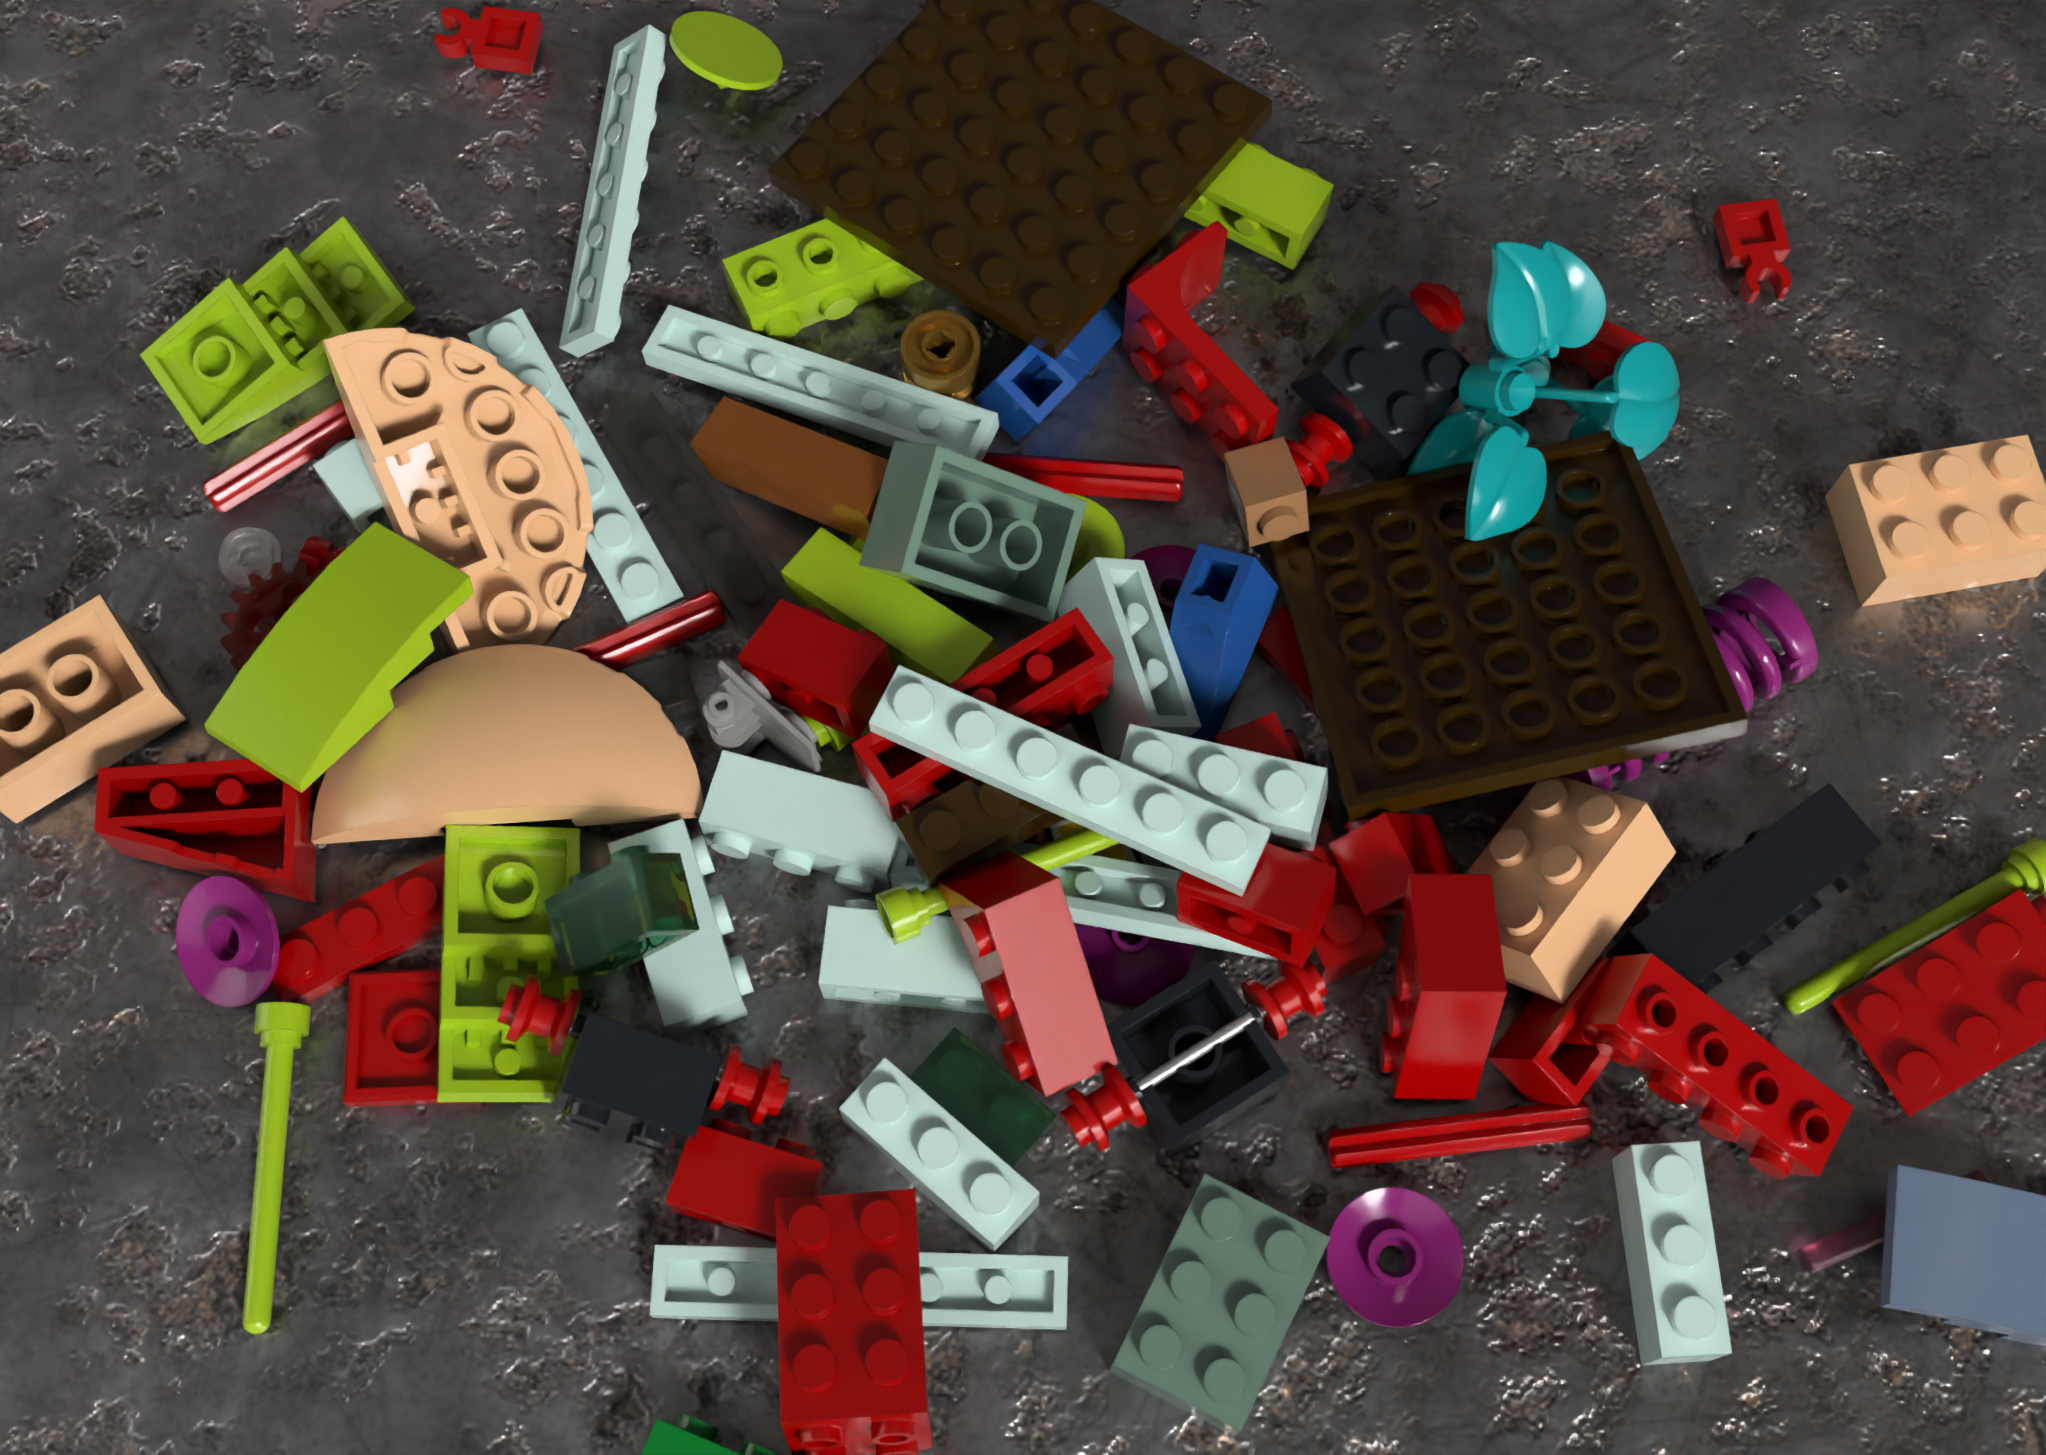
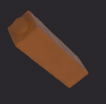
M724 396L711 415L701 424L697 434L690 442V445L711 477L866 541L889 460Z

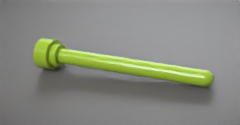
M1085 828L1017 855L1049 871L1120 842ZM899 885L876 894V904L889 938L895 945L921 935V927L931 924V916L949 910L939 885L924 891H920L917 886L906 890L903 885Z
M2033 837L2013 848L2008 853V859L2002 863V870L1792 987L1784 994V1006L1792 1013H1803L1976 916L2019 889L2024 890L2026 894L2040 895L2046 892V841Z
M264 1002L257 1004L255 1011L254 1033L260 1035L259 1046L266 1048L242 1317L244 1329L251 1334L265 1332L271 1323L294 1049L301 1048L302 1037L308 1036L310 1029L311 1007L299 1003Z

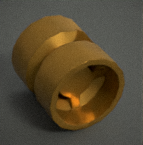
M932 310L918 315L907 325L901 336L903 382L975 405L976 401L974 398L980 393L981 388L980 338L975 326L965 316L950 310Z

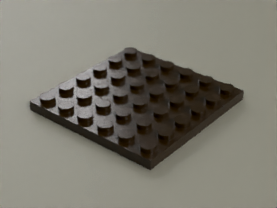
M932 0L768 168L771 185L1056 360L1272 116L1273 100L1094 0Z
M1609 430L1533 447L1538 449L1545 459L1547 469L1545 495L1537 514L1531 521L1521 528L1479 541L1465 539L1466 504L1474 462L1472 461L1307 499L1309 531L1292 535L1284 540L1267 542L1349 823L1374 818L1384 812H1401L1746 735L1748 725L1747 714L1632 447L1621 445L1613 439Z

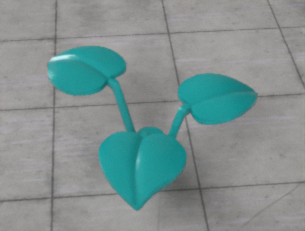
M1543 239L1538 249L1546 252L1559 263L1569 282L1571 295L1569 319L1561 333L1545 338L1546 350L1542 355L1515 366L1521 367L1534 380L1535 386L1566 388L1552 375L1550 363L1546 357L1555 358L1559 353L1560 346L1577 348L1589 343L1602 326L1606 313V298L1599 280L1580 257L1552 240ZM1492 344L1488 354V361L1491 357L1503 358L1506 355L1498 351L1495 345ZM1613 374L1602 379L1593 390L1614 391ZM1563 400L1572 409L1582 414L1569 430L1568 439L1609 430V419L1613 403L1589 402L1588 404L1584 401ZM1477 408L1464 409L1449 415L1424 440L1410 464L1407 476L1474 461L1478 447L1485 435L1495 426L1499 425L1486 423L1484 421L1485 413ZM1668 433L1659 442L1649 447L1633 448L1637 459L1640 460L1653 452L1666 439Z
M1494 242L1490 244L1493 269L1487 305L1488 327L1493 344L1498 351L1506 356L1503 358L1491 357L1489 364H1472L1463 373L1459 385V396L1464 408H1477L1485 413L1484 421L1486 423L1499 425L1495 426L1485 435L1478 447L1473 462L1466 504L1465 539L1479 541L1517 530L1531 521L1542 504L1547 483L1545 459L1538 449L1526 447L1529 439L1528 431L1507 417L1516 416L1528 409L1533 403L1534 398L1613 403L1609 419L1610 434L1621 445L1632 448L1649 447L1659 442L1672 428L1679 409L1680 397L1678 389L1680 388L1677 368L1671 354L1658 343L1636 342L1620 355L1613 372L1614 391L1535 386L1532 377L1521 367L1515 366L1545 352V338L1556 336L1565 328L1569 319L1571 305L1569 282L1559 263L1546 252L1524 243Z

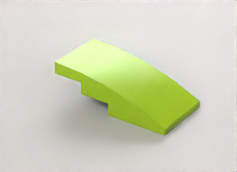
M342 216L300 254L286 246L242 285L230 277L225 279L146 348L140 356L198 441L208 445L264 416L331 374L332 371L322 343L323 340L349 332L393 328L413 312L416 307L358 227Z
M375 521L324 569L276 623L241 668L205 722L204 726L207 733L302 793L395 708L390 690L435 650L430 633L474 594L470 576Z
M446 824L437 1102H550L573 1039L569 1037L570 1032L567 1035L559 1057L548 1054L546 1038L526 1032L515 1043L505 1040L509 1026L499 1023L497 1020L511 982L524 987L529 974L540 978L541 993L558 999H562L571 989L578 990V957L581 949L580 828ZM578 1005L576 1014H575V1016H574V1019L576 1018L577 1014L579 1013V1005Z

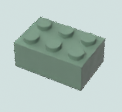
M894 441L859 565L1008 615L1052 623L1055 618L1087 501L939 445Z
M1204 1174L1109 1372L1234 1437L1241 1432L1331 1237Z

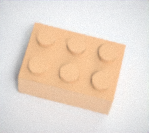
M2028 434L1850 464L1825 496L1861 607L2037 577L2046 569V484Z
M100 594L0 654V812L16 824L97 775L98 768L110 767L186 720V717L127 624Z
M1562 776L1536 782L1466 873L1491 874L1506 982L1561 1004L1566 1001L1676 854L1675 849L1647 802Z

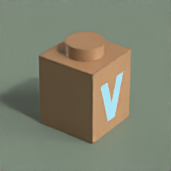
M1284 436L1224 453L1229 496L1249 547L1270 541L1284 540L1292 535L1309 531L1306 489Z

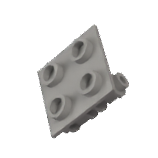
M721 660L717 667L723 683L707 697L703 705V714L719 756H721L722 750L748 756L764 740L795 769L822 776L820 763L823 759L817 752L816 745L814 744L818 738L809 725L793 712H790L785 717L768 703L771 699L769 691L753 674L743 670L737 675Z

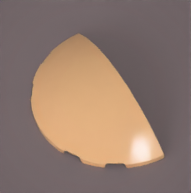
M377 328L349 332L323 340L322 343L344 408L395 533L470 576L474 594L439 625L453 655L499 645L533 644L543 646L559 623L570 617L580 596L587 575L583 568L587 535L593 530L592 500L587 475L571 435L554 408L533 385L524 384L514 374L499 365L496 356L475 345L453 337L437 338L425 334L409 333L405 328Z
M533 644L499 645L459 653L432 663L421 672L411 676L390 690L395 708L326 770L313 814L311 842L315 845L444 836L446 824L490 825L572 819L575 826L700 818L704 806V796L698 770L685 739L678 734L673 723L662 711L661 704L624 673L616 672L578 652Z

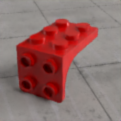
M1215 221L1204 230L1200 228L1191 230L1178 242L1173 253L1157 265L1154 262L1145 264L1132 276L1127 286L1122 347L1130 354L1131 362L1141 377L1148 382L1156 381L1170 396V402L1180 418L1188 424L1195 422L1210 438V444L1214 452L1225 463L1224 453L1272 440L1279 408L1188 314L1191 308L1209 296L1220 283L1228 229L1220 221Z
M2017 890L1832 1001V1004L1908 1117L2046 1038V897L2043 894L2031 900L2024 890Z
M915 1188L775 1199L780 1419L791 1454L918 1455V1450L931 1448L933 1444L926 1378Z

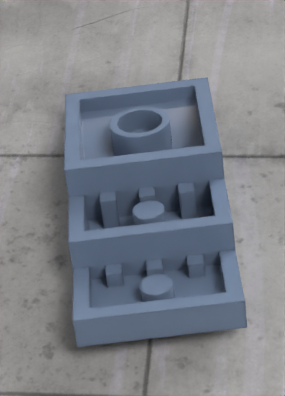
M1896 1165L1890 1168L1888 1171L1880 1307L1939 1317L1940 1323L1999 1333V1338L2046 1347V1196L1903 1165Z

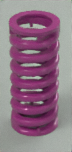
M1760 577L1749 578L1739 586L1724 592L1715 604L1701 606L1708 625L1712 626V635L1746 713L1753 707L1754 697L1759 700L1772 699L1779 693L1782 681L1798 683L1811 676L1816 670L1818 654L1811 628L1793 600L1771 581ZM1755 617L1761 620L1773 632L1785 654L1780 655L1771 647L1758 627ZM1741 647L1745 650V652L1747 653V655L1750 657V659H1751V661H1752V663H1753V665H1754V667H1755L1756 670H1754V668L1751 666V664H1750V663L1748 662V660L1746 659L1744 653H1743L1742 650H1741ZM1670 752L1562 775V777L1611 791L1613 787L1612 776L1620 781L1632 782L1641 773L1642 761L1649 765H1660L1667 760Z

